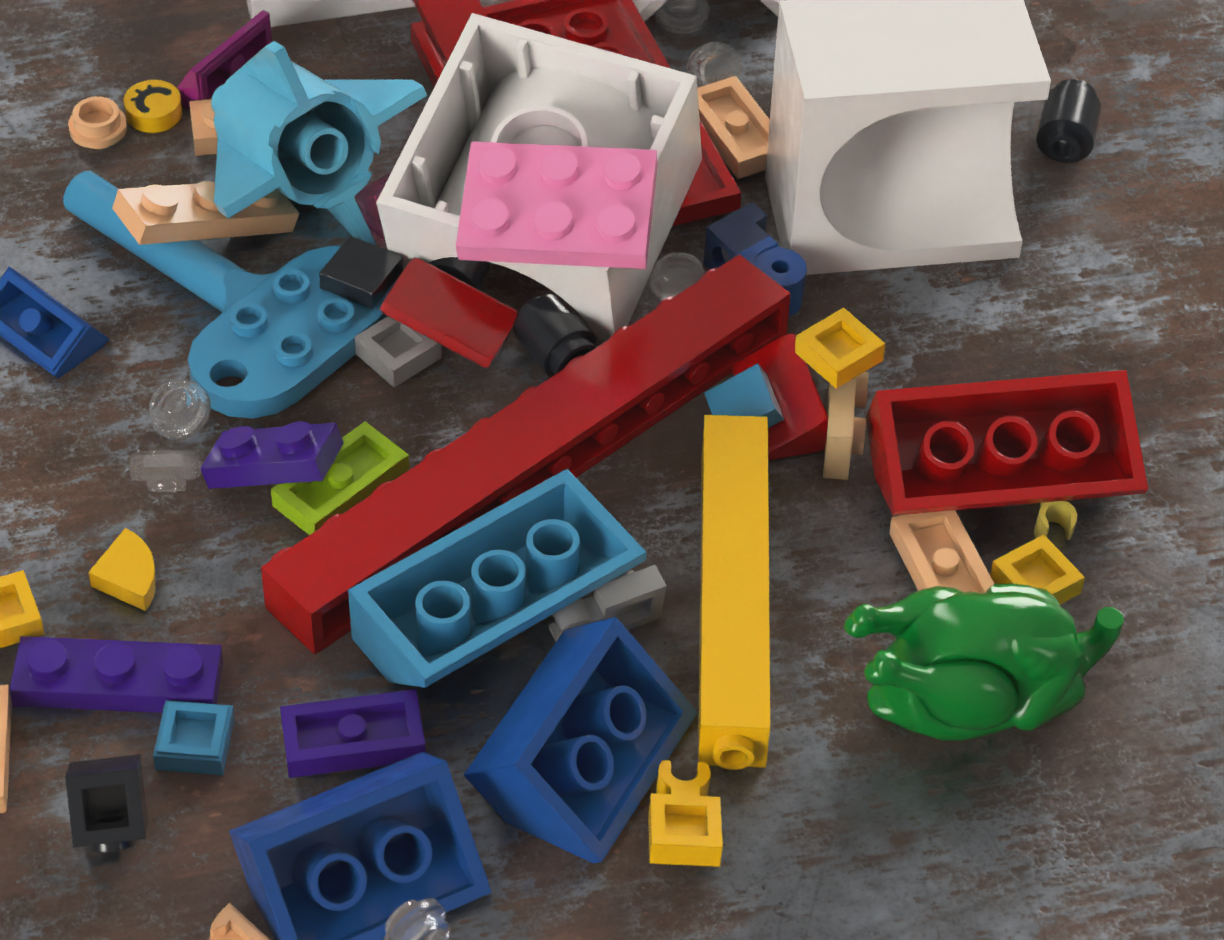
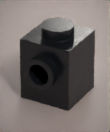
M141 755L70 762L65 775L73 847L91 845L93 852H113L133 847L134 840L145 839L148 817Z

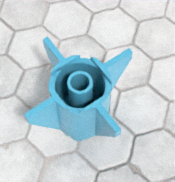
M275 41L268 44L227 79L225 84L219 86L212 96L211 106L215 113L214 125L218 137L214 203L218 211L229 219L276 189L287 198L299 204L313 205L316 208H327L353 237L376 246L354 196L367 185L373 174L368 169L373 161L374 152L379 155L381 146L377 126L426 97L427 94L423 85L414 80H323L292 62L284 46Z

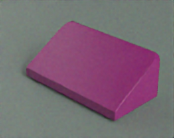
M262 10L189 70L177 87L181 96V104L184 108L190 110L189 101L212 99L215 90L219 86L225 84L227 79L262 48L272 43L269 12Z

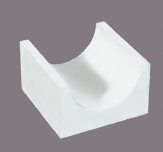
M472 13L376 202L387 249L403 256V270L413 258H420L429 263L441 258L458 257L456 241L471 142L657 150L658 168L647 269L491 262L526 275L563 298L582 317L590 331L594 334L596 343L601 345L609 340L618 329L628 325L702 161L697 76Z

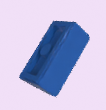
M10 266L0 278V336L56 378L62 377L100 350L108 342L109 338Z

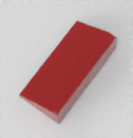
M413 258L407 264L379 309L383 314L484 368H489L503 350L519 315L515 309L420 258Z
M794 333L776 339L732 365V373L736 376L758 363L768 376L784 420L768 428V460L825 451L828 416L807 363L795 353L796 336Z

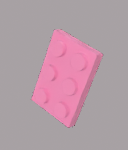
M471 142L456 241L458 260L647 269L658 168L657 150Z

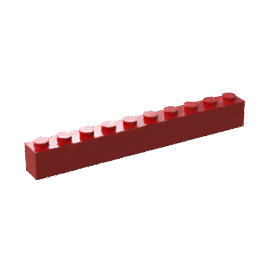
M740 254L719 268L708 270L699 281L678 295L664 299L655 310L632 325L621 327L609 340L586 355L575 357L563 370L540 385L526 389L517 400L496 414L480 419L468 432L444 448L431 451L418 465L395 480L386 481L379 485L366 499L343 514L340 513L330 517L320 529L292 547H286L278 551L268 563L261 567L265 608L304 646L316 655L351 631L348 596L350 588L565 469H568L577 478L732 373L733 364L776 339L787 335L791 293Z

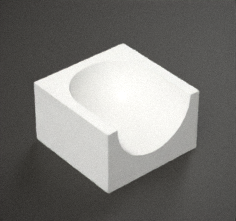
M1024 0L780 1L765 180L781 248L793 250L801 255L806 262V275L1020 258L1022 238L1015 211L1011 176V126L1014 103L1048 100L1051 79Z

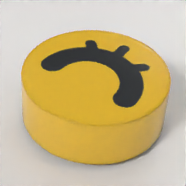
M162 80L142 81L130 87L124 95L123 102L126 120L132 128L145 133L163 132L174 127L182 117L180 92L169 82Z

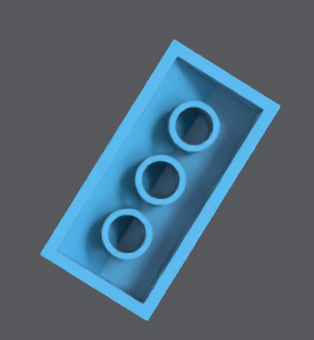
M565 469L350 588L348 596L351 637L389 683L427 687L646 561L647 552L568 469Z

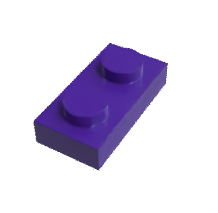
M300 421L290 423L284 427L252 429L249 426H239L221 433L200 470L208 489L323 481L344 442L336 422L309 424Z
M416 689L280 706L289 778L386 766L421 752L426 753Z

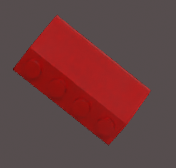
M1127 370L878 390L874 395L866 416L874 477L893 516L1145 494L1148 491Z

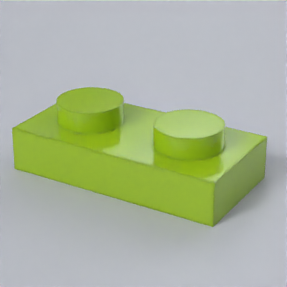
M364 421L342 437L344 444L323 481L278 484L271 489L272 506L305 533L311 535L320 529L330 517L340 513L343 514L369 497L382 483L393 481L410 470L409 454Z

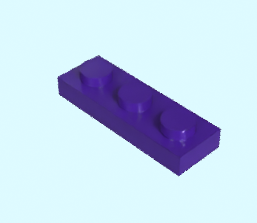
M21 636L9 688L12 706L163 713L165 700L217 704L223 667L222 646Z

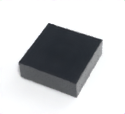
M349 236L320 271V288L373 309L403 272V256Z

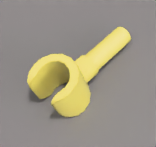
M1067 501L1040 503L1041 508L1034 527L1035 537L1038 538L1043 534L1047 537L1049 532L1048 522H1056L1064 528L1066 540H1070L1077 523L1078 514L1075 507Z

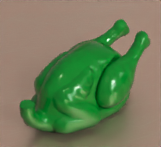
M994 584L985 593L971 591L964 593L952 587L935 586L919 590L897 603L887 606L873 607L870 604H860L844 622V630L855 638H863L876 633H890L896 638L886 650H879L875 654L874 659L869 661L864 669L865 679L873 684L866 695L867 703L876 717L937 740L964 741L994 734L1012 727L1031 731L1076 707L1085 697V675L1110 651L1121 634L1124 617L1118 609L1103 607L1098 611L1095 622L1088 631L1076 633L1073 617L1066 609L1060 607L1057 599L1046 589L1020 584Z

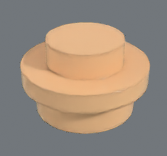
M90 97L80 101L74 107L73 114L68 123L70 136L73 141L80 146L92 149H104L116 144L125 136L127 131L124 113L113 100L106 97Z

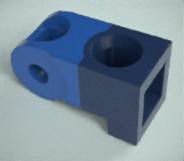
M751 202L709 225L706 229L703 264L709 270L719 268L740 254L791 293L788 317L800 310L807 273L806 262L801 255L793 250L781 248L766 233L768 215Z

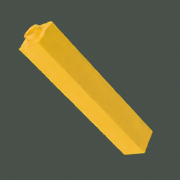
M704 415L701 463L698 762H706L708 766H719L729 770H739L746 767L766 768L770 735L768 417Z

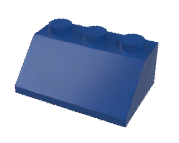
M617 617L569 628L558 638L463 776L507 824L591 863H599L604 860L658 776L661 761L668 760L698 711Z
M424 752L229 831L251 895L274 940H383L492 893L447 761Z

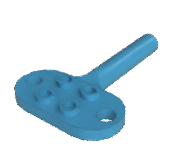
M83 171L77 174L65 190L63 204L67 211L222 312L219 317L208 324L193 340L188 356V366L194 393L208 408L224 415L253 419L277 414L297 403L356 355V335L387 317L379 309L395 282L373 309L320 288L319 273L341 246H328L309 250L292 259L273 273L265 275L252 274L199 240L139 245L112 209L119 188L92 171ZM229 376L243 379L241 383L231 387L215 384L218 380Z

